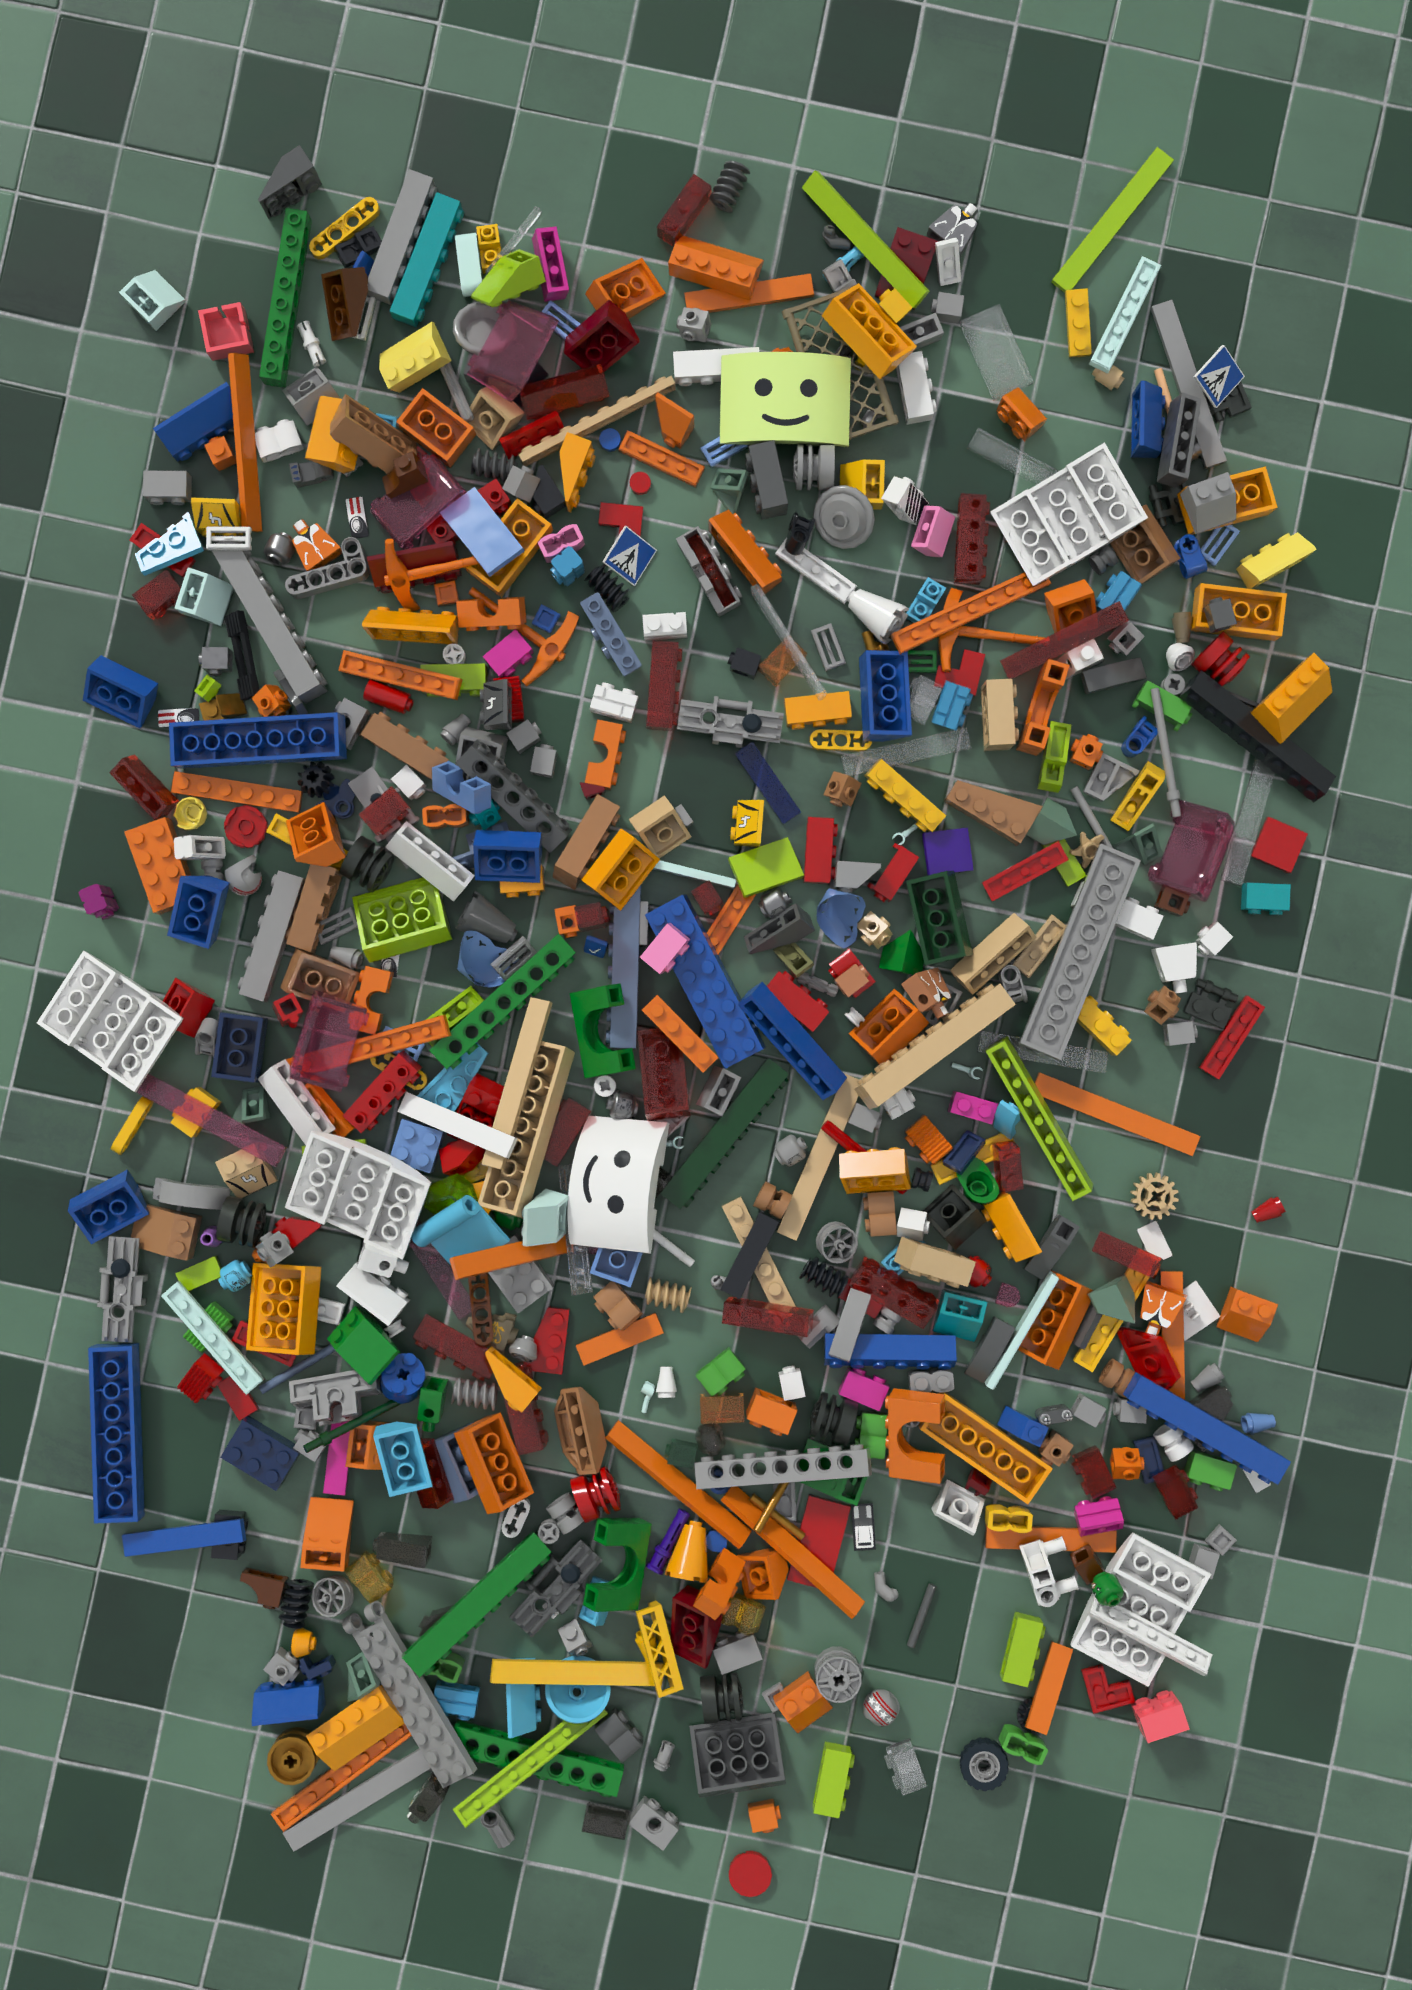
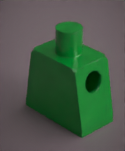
M427 1376L420 1391L417 1420L423 1421V1431H435V1425L440 1422L444 1411L449 1379Z

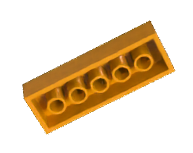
M947 1392L939 1393L945 1394V1415L941 1423L920 1422L918 1424L919 1429L1020 1500L1029 1504L1053 1468L1039 1456Z

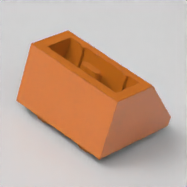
M1019 387L1005 394L996 410L999 419L1004 423L1007 422L1012 427L1013 434L1024 442L1038 431L1047 420Z

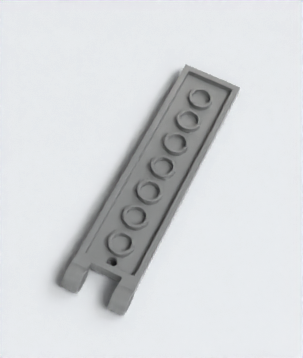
M374 1601L364 1608L365 1617L370 1622H374V1624L367 1628L364 1627L361 1617L356 1613L344 1618L342 1621L343 1629L355 1638L369 1664L380 1679L386 1693L402 1716L403 1722L442 1788L473 1774L477 1770L476 1765L424 1677L421 1676L419 1678L402 1659V1654L407 1649L386 1615L383 1605L379 1601Z

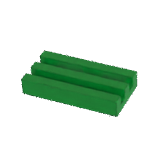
M937 650L908 651V656H932V659H908V664L932 665V667H908L909 673L937 672Z

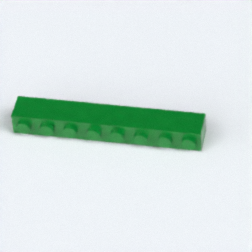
M532 1531L402 1654V1659L419 1678L423 1674L425 1676L429 1675L435 1669L434 1664L440 1658L444 1660L452 1652L450 1648L456 1643L460 1645L469 1636L467 1632L472 1627L478 1628L485 1621L484 1616L489 1611L491 1613L495 1612L501 1606L500 1601L505 1596L508 1598L512 1596L518 1589L516 1586L522 1580L526 1582L534 1574L532 1570L538 1565L543 1566L550 1559L549 1554L551 1551Z

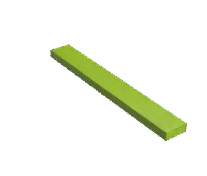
M1158 147L1154 150L1055 275L1051 283L1064 293L1066 290H1072L1170 167L1174 161L1173 158Z
M815 170L802 186V189L903 296L911 307L917 308L930 291L821 173Z
M604 1709L598 1717L586 1723L574 1724L562 1721L457 1805L453 1811L464 1827H468L608 1714L607 1711Z

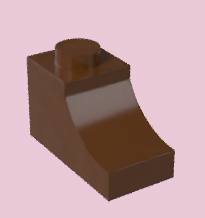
M413 451L394 459L395 466L393 470L382 477L386 495L390 499L429 482L423 462Z
M248 1567L244 1569L240 1581L253 1588L258 1597V1604H263V1607L267 1609L279 1608L283 1603L282 1598L287 1586V1576Z

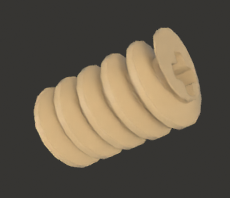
M650 1277L645 1294L647 1305L654 1300L655 1307H658L663 1302L664 1309L671 1304L672 1311H675L680 1306V1313H683L688 1305L691 1288L686 1292L685 1285H682L678 1290L677 1283H674L669 1288L668 1281H665L663 1286H661L660 1279H657L652 1284V1277Z

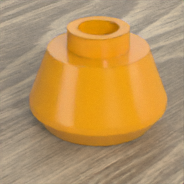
M305 1628L294 1631L291 1644L293 1656L296 1658L309 1655L312 1650H315L317 1638L313 1637V1632Z

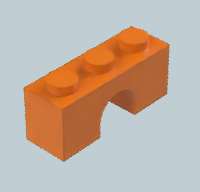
M525 597L498 599V611L495 615H490L486 612L483 599H462L456 601L458 627H466V631H477L479 627H486L487 630H498L499 626H507V629H519L520 625L527 623Z
M597 719L593 742L594 744L606 747L608 756L601 763H588L585 783L603 786L607 790H611L612 785L616 786L618 773H615L616 764L620 765L622 752L619 751L620 743H625L627 732L623 730V724Z
M365 966V970H361L359 975V982H361L360 990H356L354 996L355 1010L354 1012L351 1011L348 1024H351L350 1029L373 1035L379 1033L384 1014L373 1011L369 1001L376 992L389 993L394 972Z
M723 1548L714 1559L708 1575L713 1577L718 1583L709 1579L701 1588L693 1606L714 1620L721 1613L725 1615L731 1605L728 1601L733 1598L738 1589L735 1585L740 1582L745 1573L742 1569L746 1561Z

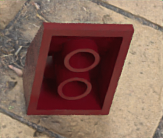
M898 227L890 249L924 284L936 251L935 242L938 241ZM881 275L874 297L879 298L887 289L890 291L894 289L883 275Z
M687 1585L672 1598L670 1639L674 1654L706 1669L709 1665L723 1614L721 1613L714 1620L695 1608L693 1605L700 1590Z

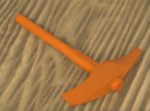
M385 540L387 575L384 576L385 585H391L395 596L403 608L411 609V612L419 610L420 607L411 594L410 581L460 568L465 569V567L479 564L474 557L407 570V567L396 554L394 540Z
M472 587L470 589L469 595L475 599H483L484 606L495 614L497 613L498 605L476 588ZM568 611L562 626L547 639L526 624H522L519 629H516L540 648L535 664L521 680L526 687L550 669L556 661L561 662L564 660L566 655L564 650L576 629L579 620L578 615Z
M951 588L943 610L959 603L963 591ZM961 626L938 637L943 672L951 671L952 647L957 636L994 639L1046 647L1049 646L1050 638L1038 637V635H1022L971 626Z

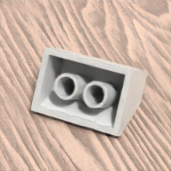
M356 1262L337 1284V1287L389 1326L409 1303L408 1293L399 1287L397 1289L394 1288L387 1277L357 1269L358 1262Z

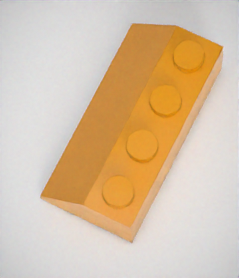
M859 283L833 298L822 314V317L879 379L892 372L917 347Z
M1312 653L1251 712L1279 744L1283 743L1332 693L1329 667L1315 653Z
M380 1685L306 1735V1738L316 1755L333 1771H336L399 1728L404 1722L385 1689Z

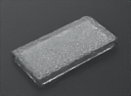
M1000 304L960 321L959 324L993 401L1002 398L1017 387L1023 389L1034 383Z

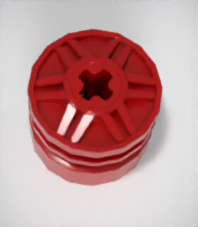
M1223 631L1201 652L1191 665L1198 672L1201 670L1206 672L1208 669H1211L1213 672L1210 674V677L1214 679L1218 676L1220 679L1217 683L1223 686L1230 683L1243 670L1250 655L1246 652L1238 659L1236 656L1241 652L1242 648L1238 647L1231 652L1229 648L1234 640Z
M606 1466L600 1468L601 1478L598 1473L592 1474V1482H589L586 1475L570 1479L573 1496L585 1523L600 1518L599 1507H602L607 1515L611 1514L609 1503H611L614 1511L621 1510L620 1493L617 1484Z

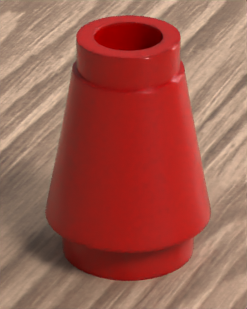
M1278 1196L1269 1198L1255 1210L1251 1211L1257 1223L1281 1217V1214L1286 1212Z

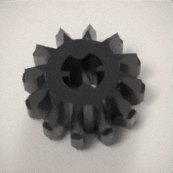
M311 761L309 768L303 765L305 771L298 773L301 779L297 781L298 785L302 786L301 791L304 794L307 793L311 798L315 795L318 798H322V792L329 794L328 787H334L331 780L335 779V776L331 773V768L325 766L323 762H318L316 765L315 762Z

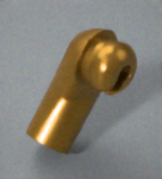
M870 630L861 633L866 650L889 651L887 644L874 640L873 633Z

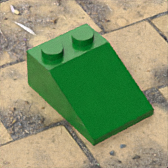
M357 1306L347 1314L327 1338L336 1352L370 1385L374 1383L400 1353L375 1318Z

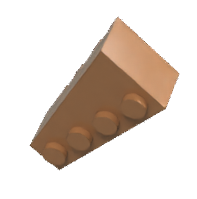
M959 780L954 783L944 800L945 803L1015 845H1019L1043 807Z
M597 794L556 862L553 872L554 879L574 890L577 888L580 880L588 872V866L591 861L594 862L597 858L601 843L605 844L609 838L610 833L608 831L612 825L615 827L621 817L618 814L620 806Z

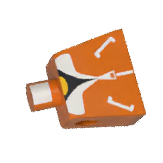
M301 519L293 525L299 535L293 538L292 542L306 571L324 567L343 554L340 546L317 523L309 527L304 519Z
M1147 1281L1140 1318L1149 1321L1145 1332L1158 1336L1161 1326L1170 1329L1188 1295Z

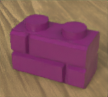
M94 884L78 892L81 901L85 902L83 906L86 913L94 915L96 918L108 919L115 915L114 912L119 909L116 899H113L114 894L111 887Z

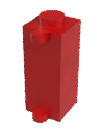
M896 843L893 845V848L897 852L876 884L868 883L867 885L875 893L873 896L883 903L885 900L888 902L892 900L919 859L917 855Z
M292 992L273 1002L272 1008L281 1026L284 1027L288 1024L290 1028H296L299 1018L302 1017L303 1010L294 993Z

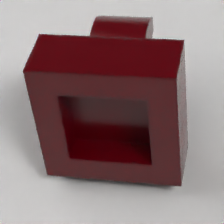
M973 1467L965 1489L972 1487L976 1490L975 1496L980 1494L985 1496L990 1490L992 1479Z

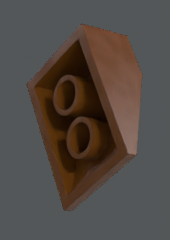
M365 267L342 268L321 274L332 341L357 336L368 292V277L365 273Z

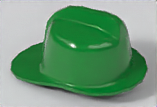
M975 1157L962 1175L956 1173L964 1189V1194L969 1201L982 1205L990 1203L997 1198L999 1186L982 1160Z

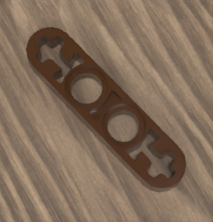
M488 1273L480 1274V1281H485V1284L477 1283L476 1276L468 1277L473 1335L475 1342L480 1347H488L494 1341ZM483 1288L486 1291L485 1297L480 1300L474 1297L475 1290ZM481 1309L488 1312V1317L484 1321L476 1319V1313ZM489 1324V1327L485 1326V1332L490 1337L486 1338V1342H482L480 1338L478 1339V1336L482 1335L481 1327L476 1328V1325L484 1326Z

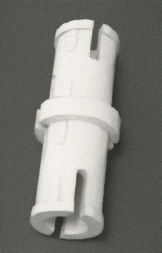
M303 321L306 330H304L302 323L297 325V329L304 341V349L308 350L313 366L318 367L320 365L317 357L321 365L326 363V359L319 347L320 341L315 337L310 322Z

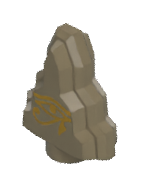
M506 1312L504 1315H492L494 1341L490 1346H493L502 1355L507 1345H512L517 1338L519 1329L514 1328L516 1314ZM478 1315L476 1319L484 1321L487 1317ZM471 1316L468 1317L466 1326L473 1332ZM476 1325V1328L481 1327V1336L483 1341L486 1342V1338L490 1337V1335L486 1334L485 1326L489 1327L490 1325Z

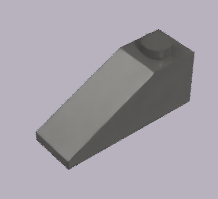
M795 903L744 936L748 952L754 954L798 942L815 931L810 915Z

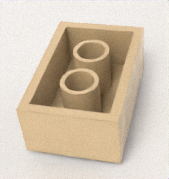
M1012 679L986 680L981 686L984 751L1010 750L1016 744V741L1019 740V730L1015 728L1014 721L1018 718L1017 706H1014L1013 698L1017 696L1016 684L1013 685Z
M901 1237L894 1258V1262L900 1264V1269L908 1271L910 1274L919 1277L922 1275L936 1282L942 1281L956 1288H959L960 1285L968 1287L976 1263L958 1253L906 1237Z

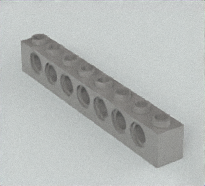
M863 1444L850 1445L848 1450H842V1446L829 1447V1451L820 1452V1448H809L807 1453H799L798 1449L786 1450L784 1455H777V1451L764 1452V1456L756 1457V1453H745L743 1458H735L734 1454L722 1455L721 1460H714L713 1456L700 1457L701 1461L694 1463L696 1489L868 1477L872 1475L870 1448H864ZM845 1455L852 1458L853 1464L850 1468L845 1467L842 1463ZM823 1457H827L831 1461L829 1469H824L821 1466V1459ZM801 1459H806L809 1462V1469L807 1471L800 1468L799 1462ZM780 1460L787 1463L788 1469L786 1472H781L778 1469ZM758 1462L765 1464L766 1472L764 1474H760L757 1471ZM737 1464L743 1465L745 1469L743 1476L736 1473L735 1467ZM716 1465L722 1467V1477L715 1475L714 1468Z

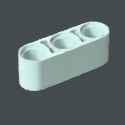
M477 233L455 235L463 297H470L483 280Z

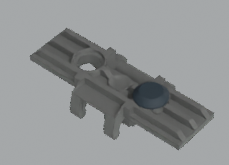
M581 1539L561 1560L552 1554L550 1560L531 1581L528 1580L525 1583L532 1592L510 1615V1618L532 1638L556 1612L562 1615L568 1610L569 1606L585 1591L580 1585L603 1559ZM554 1568L559 1571L558 1577L549 1587H546L544 1590L538 1587ZM538 1599H544L547 1602L548 1606L545 1610L536 1608L535 1602Z

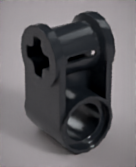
M794 512L785 543V549L788 553L800 555L803 552L810 538L815 519L809 520L798 516V513Z

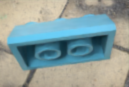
M396 1421L376 1426L373 1438L389 1497L432 1487L433 1484L417 1424Z
M516 1658V1659L536 1660V1658ZM506 1684L508 1738H514L535 1731L538 1722L542 1721L541 1708H537V1700H541V1688L537 1687V1684Z

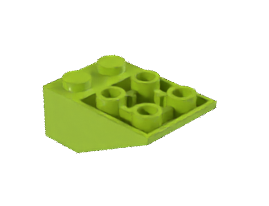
M518 249L501 257L471 294V298L490 307H497L508 298L515 299L526 290L532 291L539 288V284L546 282L539 256Z

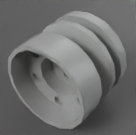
M797 444L793 460V478L796 490H802L803 480L806 481L807 491L811 490L812 481H817L819 491H826L833 487L835 471L834 444H820L818 454H813L812 444H808L807 454H803V444Z
M836 1646L823 1650L817 1656L814 1664V1675L820 1694L826 1700L834 1703H844L853 1699L859 1692L862 1684L861 1671L855 1655L846 1648ZM842 1675V1679L838 1678L835 1680L834 1676L839 1677Z

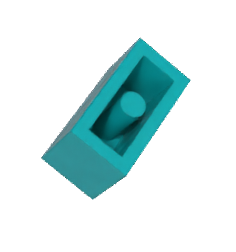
M1242 884L1241 910H1248V914H1261V911H1269V915H1282L1283 912L1290 910L1291 884Z

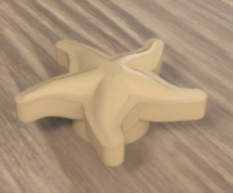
M1081 832V845L1075 850L1071 849L1069 852L1075 856H1082L1083 863L1081 866L1087 868L1091 860H1093L1100 842L1105 837L1100 834L1089 840L1086 834Z

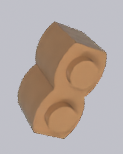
M894 1192L866 1193L867 1197H863V1208L868 1210V1219H864L865 1232H869L871 1237L897 1235Z
M609 1282L594 1296V1299L597 1301L594 1305L601 1313L606 1312L610 1317L608 1322L615 1330L619 1328L624 1331L643 1314L624 1289L616 1282Z

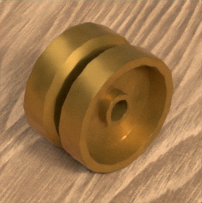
M293 1727L285 1730L277 1737L267 1757L269 1772L276 1781L284 1785H296L310 1777L319 1760V1757L306 1738V1735L311 1733V1731L305 1728Z

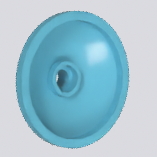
M570 1656L563 1659L577 1661H595L594 1659L586 1656ZM545 1684V1697L552 1712L558 1718L574 1724L586 1723L598 1717L607 1706L611 1691L610 1685ZM578 1689L581 1694L575 1696L573 1690Z

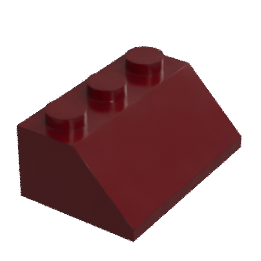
M608 300L566 336L564 354L596 379L639 343V338L625 312L611 300Z

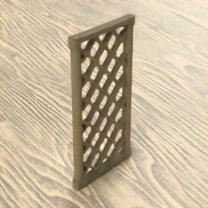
M855 285L782 311L784 320H787L796 352L806 353L809 347L814 346L821 350L820 354L828 353L840 356L844 346L850 347L844 340L833 335L834 329L831 333L820 329V325L824 320L823 317L817 326L807 323L806 320L812 311L821 316L824 313L813 307L826 302L830 304L833 298ZM808 309L804 319L794 317L795 313ZM805 325L815 330L810 340L801 339L799 331ZM818 332L828 336V340L823 347L813 343V339ZM831 339L842 344L837 354L826 349ZM854 353L851 359V367L853 366L861 370L862 373L857 381L850 379V382L855 385L850 394V401L860 404L861 409L856 416L850 414L854 422L849 429V440L899 423L897 415L894 414L884 379H879L872 370H869L867 365L860 367L854 364L853 361L857 355L856 353ZM865 373L873 374L875 383L871 388L860 384V380ZM858 387L868 391L864 402L853 398V394ZM871 394L880 396L882 403L877 409L866 404ZM864 408H868L875 413L870 423L859 418ZM877 415L886 416L887 421L873 425ZM856 422L867 425V428L852 432Z

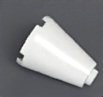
M862 589L854 590L847 600L851 611L883 644L891 641L889 639L890 635L902 628L908 616L905 611H909V608L905 605Z

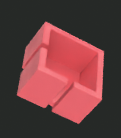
M241 302L221 306L227 318H223L218 307L198 310L206 353L212 361L228 358V353H254L247 313Z
M1160 1691L1153 1699L1143 1697L1137 1699L1136 1703L1131 1704L1138 1728L1147 1743L1190 1730L1182 1704L1172 1691Z

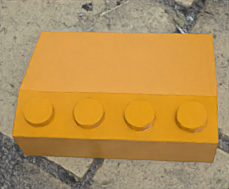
M377 607V610L371 609L362 622L363 629L372 639L447 645L458 644V617L449 611L433 614V611L420 610V613L411 612V609L406 608L390 611L388 607Z
M253 1263L246 1350L293 1355L315 1354L321 1267L276 1264L270 1268L267 1263Z

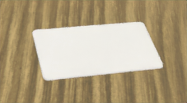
M1157 1221L1137 1229L1150 1256L1159 1260V1262L1172 1256Z

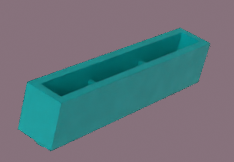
M436 192L390 308V314L393 319L413 327H417L418 322H422L425 315L424 307L426 302H430L433 295L434 282L437 283L440 278V266L442 262L445 263L447 260L448 246L450 242L453 243L455 240V228L457 223H461L464 216V210L460 201Z

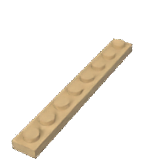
M665 376L654 382V385L648 388L647 386L641 387L631 397L624 396L616 402L617 404L599 409L596 415L592 417L585 416L578 421V424L562 428L559 434L553 437L551 435L546 436L540 441L541 443L525 447L521 450L522 453L518 454L521 463L527 467L560 450L567 432L583 438L655 401L657 392L664 396L676 390L672 376L667 378Z

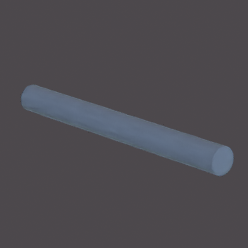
M331 1344L259 1386L262 1394L266 1393L336 1350Z

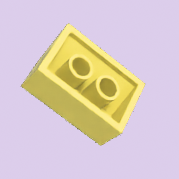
M431 322L380 353L379 370L388 389L400 393L452 360L435 323Z
M1298 532L1292 536L1287 533L1278 539V544L1274 546L1268 544L1259 550L1260 554L1255 557L1250 554L1240 560L1241 565L1236 570L1247 589H1253L1303 561L1317 549Z

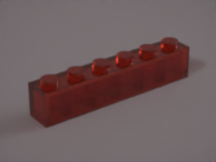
M1118 601L1000 660V663L1008 679L1013 680L1045 664L1048 659L1053 660L1127 623L1129 619L1121 602Z

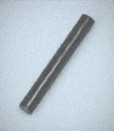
M929 1583L907 1642V1646L911 1648L916 1646L937 1587L932 1583Z

